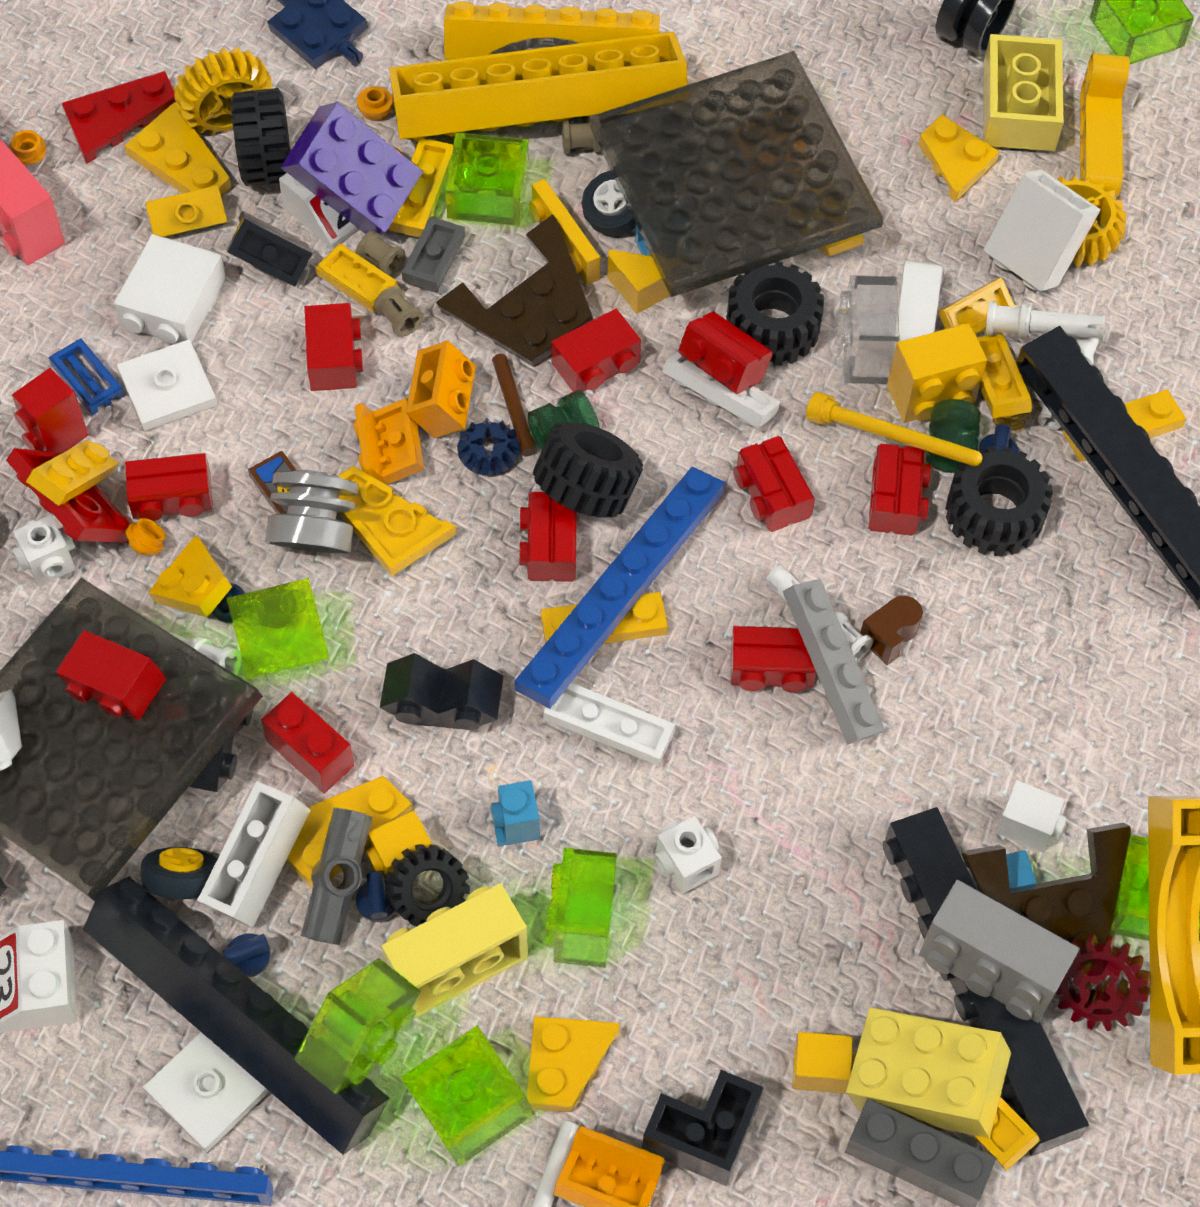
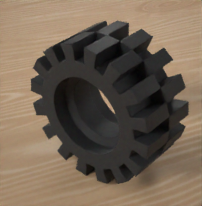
M423 844L415 845L416 850L413 852L408 848L401 852L404 858L400 861L395 858L391 863L394 867L393 873L387 871L386 879L389 881V886H385L386 894L390 897L388 901L404 920H407L416 927L427 922L428 916L443 907H450L452 909L465 902L466 899L463 898L464 893L470 894V886L466 883L469 876L467 871L462 868L463 865L444 848L442 850L433 844H429V848H426ZM432 870L440 873L443 880L440 894L428 902L416 900L412 893V885L415 878L424 871Z

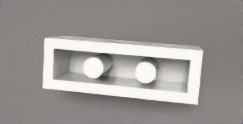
M256 781L197 901L217 913L253 928L311 810L295 797Z

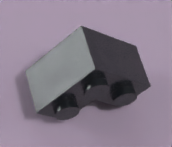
M720 1070L704 1111L661 1093L644 1132L642 1149L663 1157L667 1162L727 1186L759 1106L764 1087Z

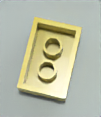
M990 34L983 63V141L992 147L1055 151L1064 123L1062 39Z
M502 883L492 888L484 886L476 889L468 895L465 902L452 909L450 907H443L428 916L427 922L413 929L408 927L402 928L390 935L386 941L387 943L381 945L387 978L411 1020L528 958L527 926Z
M869 1007L846 1093L858 1111L861 1112L867 1098L927 1126L990 1139L1011 1051L1001 1032Z

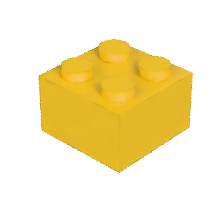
M970 323L896 343L887 388L903 423L913 420H928L936 414L950 410L961 411L975 404L987 364V358Z

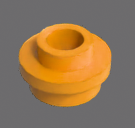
M372 86L365 88L357 96L358 110L366 119L371 121H379L386 118L393 106L391 93L382 87Z
M32 130L17 132L12 137L9 149L23 165L38 163L45 157L47 152L44 139Z
M141 518L138 522L131 523L126 529L129 545L137 553L142 555H158L164 548L163 541L166 539V534L154 521Z

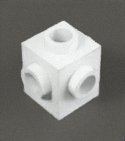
M52 515L42 519L31 520L23 527L13 531L19 545L12 549L14 556L22 571L30 569L38 586L76 570L69 553L70 550L75 548L74 542L63 531V527L58 529Z
M695 816L684 822L681 819L672 821L663 827L660 834L657 835L656 853L654 854L656 865L665 877L669 875L672 877L682 894L719 875L722 857L717 851L719 845L714 833L708 826L702 828Z

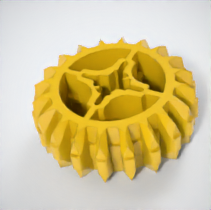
M223 47L219 53L213 54L209 51L208 56L203 59L195 57L196 63L194 65L184 66L185 74L177 76L178 84L174 87V96L178 112L189 127H194L198 133L204 131L211 135H214L217 131L227 133L228 130L233 129L231 114L233 93L272 89V78L259 56L255 57L250 50L241 52L236 47L228 52Z
M1075 174L1069 181L1059 176L1057 179L1059 182L1100 209L1072 262L1076 268L1083 261L1090 267L1097 262V259L1105 262L1110 253L1114 254L1115 250L1118 249L1126 231L1127 213L1122 211L1123 201L1115 200V190L1104 191L1103 182L1097 185L1092 184L1090 177L1080 181Z

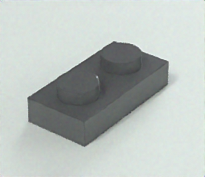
M430 216L402 271L403 282L438 292L465 238V227Z

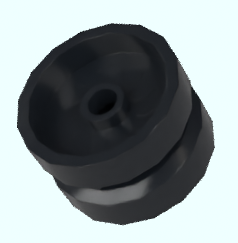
M944 0L937 16L936 33L954 42L963 38L964 48L983 56L987 51L990 34L1001 35L1017 0Z

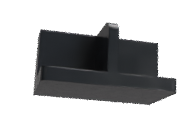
M241 211L238 217L240 223L226 249L227 253L296 286L312 255L309 245Z

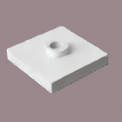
M190 339L117 364L120 377L144 431L218 405L215 394Z
M201 1032L143 1086L144 1091L206 1153L269 1093L263 1085Z

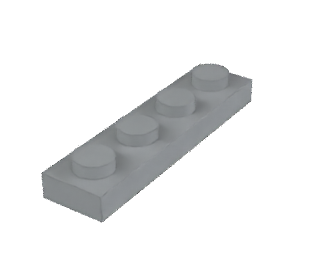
M821 579L796 584L784 590V597L847 745L884 732L885 729L877 708L872 701L862 673L858 668Z

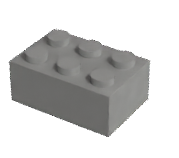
M956 880L930 925L919 955L925 958L926 963L932 969L943 974L951 973L965 981L966 986L972 992L983 997L991 996L1005 1004L1006 1009L1014 1016L1023 1020L1031 1019L1039 1023L1080 948L965 883Z

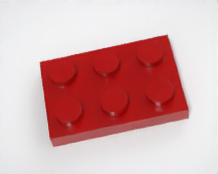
M19 448L12 450L6 461L16 471L17 479L29 487L40 499V505L60 521L66 535L79 542L129 543L126 529L129 527L130 522L96 485L58 506L26 482L34 468L62 453Z

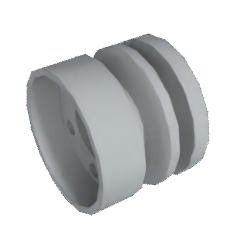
M296 470L293 472L274 473L272 484L290 489V493H272L270 500L287 506L288 510L287 514L268 516L265 542L275 546L306 551L350 553L353 526L336 520L337 513H347L356 510L355 503L338 498L339 496L357 495L358 484L342 479L335 474L321 471Z

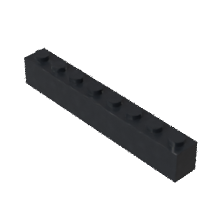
M1061 326L1022 346L1016 360L1020 373L1200 609V506L1193 491L1183 486L1174 474L1170 461L1166 457L1159 455L1150 443L1146 430L1142 426L1136 425L1127 413L1122 399L1117 395H1113L1104 383L1099 369L1089 364L1082 355L1078 342L1072 336H1068Z
M938 807L889 824L885 840L883 841V850L888 862L891 865L896 864L902 876L900 886L903 895L908 903L914 902L920 915L918 917L919 929L925 939L933 919L956 880L965 883L975 890L977 889ZM940 973L944 981L950 980L956 993L954 1003L963 1021L968 1020L971 1027L1001 1032L1011 1051L1000 1097L1038 1135L1040 1141L1029 1150L1030 1155L1034 1156L1081 1138L1089 1123L1040 1021L1036 1023L1031 1019H1020L1011 1014L1006 1009V1005L991 996L983 997L972 992L966 986L965 981L951 973Z
M130 876L99 891L83 927L87 934L342 1155L370 1136L390 1099L370 1079L356 1070L336 1050L329 1047L309 1030L303 1022L289 1013L270 994L262 990L242 973L237 966L228 961L204 938L195 933L174 912L167 909Z

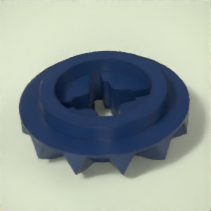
M486 418L483 423L475 424L471 422L465 432H460L457 451L460 461L470 471L481 475H496L505 472L515 464L520 453V442L517 441L515 429L506 427L503 420L495 423ZM486 437H490L494 444L491 456H487V451H485L483 446Z

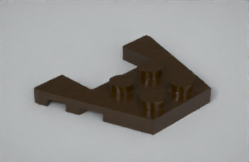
M553 214L526 234L529 243L547 264L488 309H485L462 282L436 302L442 313L458 319L467 328L474 332L478 331L490 338L494 344L533 367L551 354V341L594 320L558 222Z
M1123 822L1086 829L1091 873L1081 876L1010 888L1006 848L1001 845L962 851V858L975 879L977 890L1069 943H1072L1077 938L1083 945H1087L1089 935L1095 934L1098 943L1105 944L1113 923L1131 836V826Z

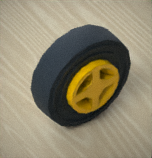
M167 847L154 850L146 854L142 860L140 871L142 886L150 893L160 897L172 899L199 898L217 858L211 853L188 847Z

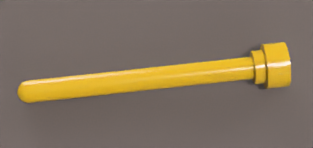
M817 391L808 402L806 418L810 422L822 426L827 423L833 424L838 422L970 466H978L982 462V454L979 451L840 407L839 402L835 401V398L831 395Z

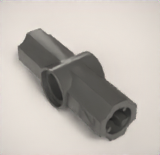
M333 808L321 858L312 870L311 880L313 889L300 936L340 946L352 895L362 882L360 864L372 817L353 810ZM335 865H338L344 874L343 881L337 888L331 884L329 879L330 871Z

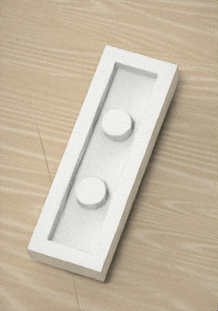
M678 351L666 359L662 370L663 373L673 378L679 385L692 389L704 396L711 404L724 408L736 415L743 423L752 425L757 429L777 414L781 404L780 401L755 386L748 387L747 390L735 394L698 368L694 362H690L680 355Z
M574 683L568 686L551 709L546 707L543 712V720L657 766H659L676 726L672 722Z

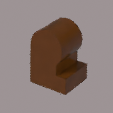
M906 595L897 596L863 621L860 634L863 636L869 635L873 639L870 650L886 665L899 657L903 642L913 639L917 634L923 615L922 606L913 597Z

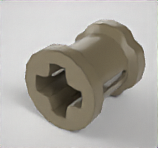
M593 119L592 123L570 124L568 120L562 121L564 154H569L571 150L593 149L594 152H600L601 133L599 119Z
M371 230L363 236L355 251L356 254L390 277L400 270L406 255L404 249L398 246L392 247L382 240L381 235L375 230Z
M399 286L389 287L375 300L374 309L379 315L387 317L392 323L393 332L398 337L408 336L413 333L423 320V313L418 308H413L407 302L405 292Z

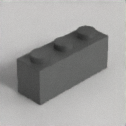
M869 1098L866 1100L844 1152L960 1207H976L997 1159L988 1153Z

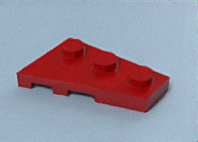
M165 71L63 102L62 106L84 161L88 164L97 158L96 152L109 144L112 147L124 141L123 135L134 128L146 127L174 102L176 103L175 92Z

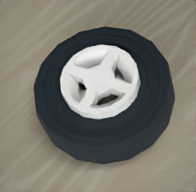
M610 170L599 174L590 181L584 190L581 202L583 214L587 222L595 231L605 236H620L630 233L636 228V218L646 215L649 204L646 189L635 175L625 170ZM621 201L620 205L615 208V205Z

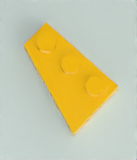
M175 102L124 145L126 155L181 193L218 185L222 196L232 187L230 177L193 127H189L183 120Z
M355 466L338 475L342 479L358 484L357 495L339 496L338 498L355 503L356 510L339 513V515L346 523L353 526L354 533L391 577L457 534L455 525L445 519L440 521L428 514L427 509L416 502L411 504L393 493V488Z
M381 776L309 806L308 808L311 811L289 853L286 863L313 889L311 874L314 865L321 858L333 808L353 810L372 817L369 831L411 812L412 803L384 776ZM368 836L364 851L370 847ZM338 865L331 869L330 880L342 871Z

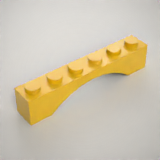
M459 1L454 4H447L444 16V59L489 55L508 44L531 38H558L586 43L657 34L660 27V14H653L647 10L620 13L610 8H601L596 11H581V9L573 6L563 7L560 10L545 9L541 5H528L525 8L510 7L504 3L477 6L471 2Z
M1190 795L1148 796L1150 1065L1174 1075L1200 1074V797Z

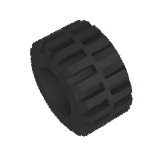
M279 88L234 92L231 99V114L241 180L245 186L279 183V178L286 174L280 167L291 151L283 94Z
M775 261V265H768L767 262L759 263V268L757 269L751 266L745 269L744 275L739 274L735 278L734 286H731L729 291L726 315L727 321L772 351L770 362H773L774 366H782V362L785 360L790 364L797 362L798 355L805 357L810 353V348L815 347L818 341L824 311V295L820 294L821 287L817 281L811 282L812 275L807 271L799 272V267L791 264L790 267L783 266L784 262ZM775 309L783 311L789 316L772 318L762 314L760 311Z
M565 422L555 424L552 427L533 469V475L535 476L536 484L541 487L540 489L564 507L588 516L613 518L624 512L643 471V462L635 450L612 433L584 423Z
M993 446L985 448L984 454H982V462L978 466L960 463L958 470L955 471L945 510H948L946 515L948 524H954L952 532L956 538L963 536V544L968 548L975 545L979 547V553L986 555L987 550L994 551V556H1003L1006 550L1013 555L1020 552L1021 546L1027 549L1032 545L1034 538H1038L1042 531L1052 503L1051 497L1053 494L1052 485H1048L1050 478L1046 471H1039L1041 464L1035 459L1032 461L1027 460V454L1022 451L1015 454L1011 452L1009 447H1002L1001 451H996ZM985 494H999L1011 500L1016 507L1011 509L996 508L984 501L981 496Z

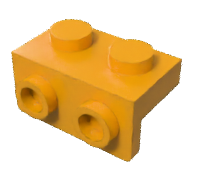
M407 397L375 411H371L364 403L355 405L356 421H354L353 425L360 441L361 453L358 455L360 467L364 472L386 485L424 470L417 423L405 414L408 403Z
M579 1126L569 1156L556 1182L553 1195L584 1207H649L656 1191L665 1159L648 1150L619 1141L601 1132Z

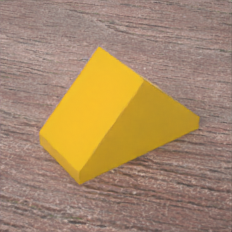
M609 249L607 278L637 314L681 290L684 262Z

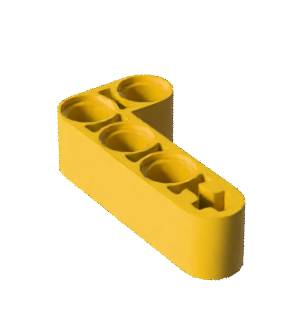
M1092 53L1080 93V181L1090 177L1092 184L1097 185L1103 182L1104 191L1115 190V197H1119L1123 180L1122 97L1128 81L1130 58L1123 55Z

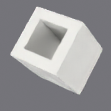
M1016 780L995 833L1044 852L1050 838L1058 841L1067 817L1061 815L1060 811L1065 799Z

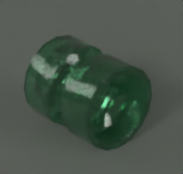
M575 390L557 398L556 407L548 403L529 411L527 415L530 430L541 451L555 424L579 422L600 428L593 406L581 390Z
M949 399L934 404L930 410V436L977 451L981 412L977 406L964 400ZM927 452L926 454L928 464L942 472L955 473L961 463L934 453Z

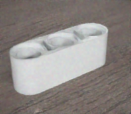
M905 260L899 290L891 354H894L897 342L934 332L942 265Z

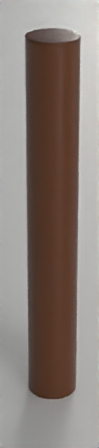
M497 354L492 358V362L513 428L516 432V438L520 442L522 455L531 456L536 453L537 449L507 356L505 354Z

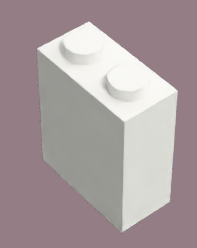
M1042 169L1025 173L983 251L993 257V262L997 266L1005 270H1011L1020 276L1023 284L1030 289L1044 291L1056 287L1060 284L1100 209Z
M152 234L114 302L119 325L132 333H145L158 337L168 344L180 343L188 339L192 343L226 279L222 255Z

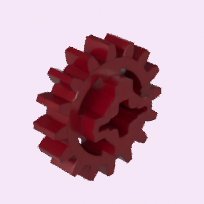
M1095 934L1089 935L1087 945H1083L1077 938L1074 939L1071 944L1080 949L1055 993L1056 995H1062L1058 1008L1061 1010L1070 1007L1073 1010L1070 1020L1076 1022L1081 1017L1087 1019V1028L1090 1030L1094 1028L1096 1021L1102 1022L1106 1031H1111L1114 1020H1118L1124 1027L1128 1026L1131 1014L1138 1017L1142 1014L1143 1002L1148 1001L1150 988L1146 986L1149 983L1150 971L1140 970L1144 960L1143 956L1138 955L1131 958L1128 955L1131 944L1126 942L1120 948L1114 946V936L1112 935L1107 937L1105 944L1098 943ZM1122 971L1127 976L1128 981L1122 977ZM1073 984L1078 987L1079 994L1074 988Z

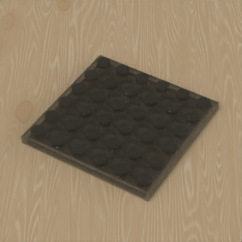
M795 51L589 117L590 128L671 297L746 273L748 270L757 269L763 265H770L880 228L883 225V216Z
M81 577L0 670V693L12 689L15 696L22 745L21 749L11 759L12 765L0 771V834L92 901H95L99 891L108 886L261 700L262 694L256 687ZM83 630L150 657L167 678L139 721L125 714H122L120 718H116L102 710L97 702L89 700L87 704L82 703L65 691L67 684L58 676L56 670Z

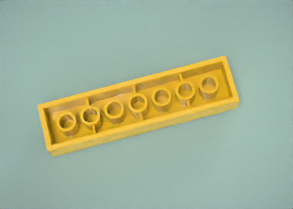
M674 31L389 67L399 140L409 139L418 141L432 135L456 136L464 131L471 130L494 131L499 127L510 125L527 127L541 121L552 120L554 122L570 120L572 117L580 116L597 118L611 112L624 111L636 113L643 108L658 106L661 108H673L681 103H689L687 62Z

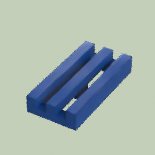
M82 338L48 357L51 366L63 381L75 391L76 397L92 416L99 412L97 407L103 404L106 408L112 404V398L117 397L119 400L125 396L121 385ZM79 351L107 385L108 389L102 390L74 356L75 352ZM66 359L95 395L93 398L64 365L62 360Z

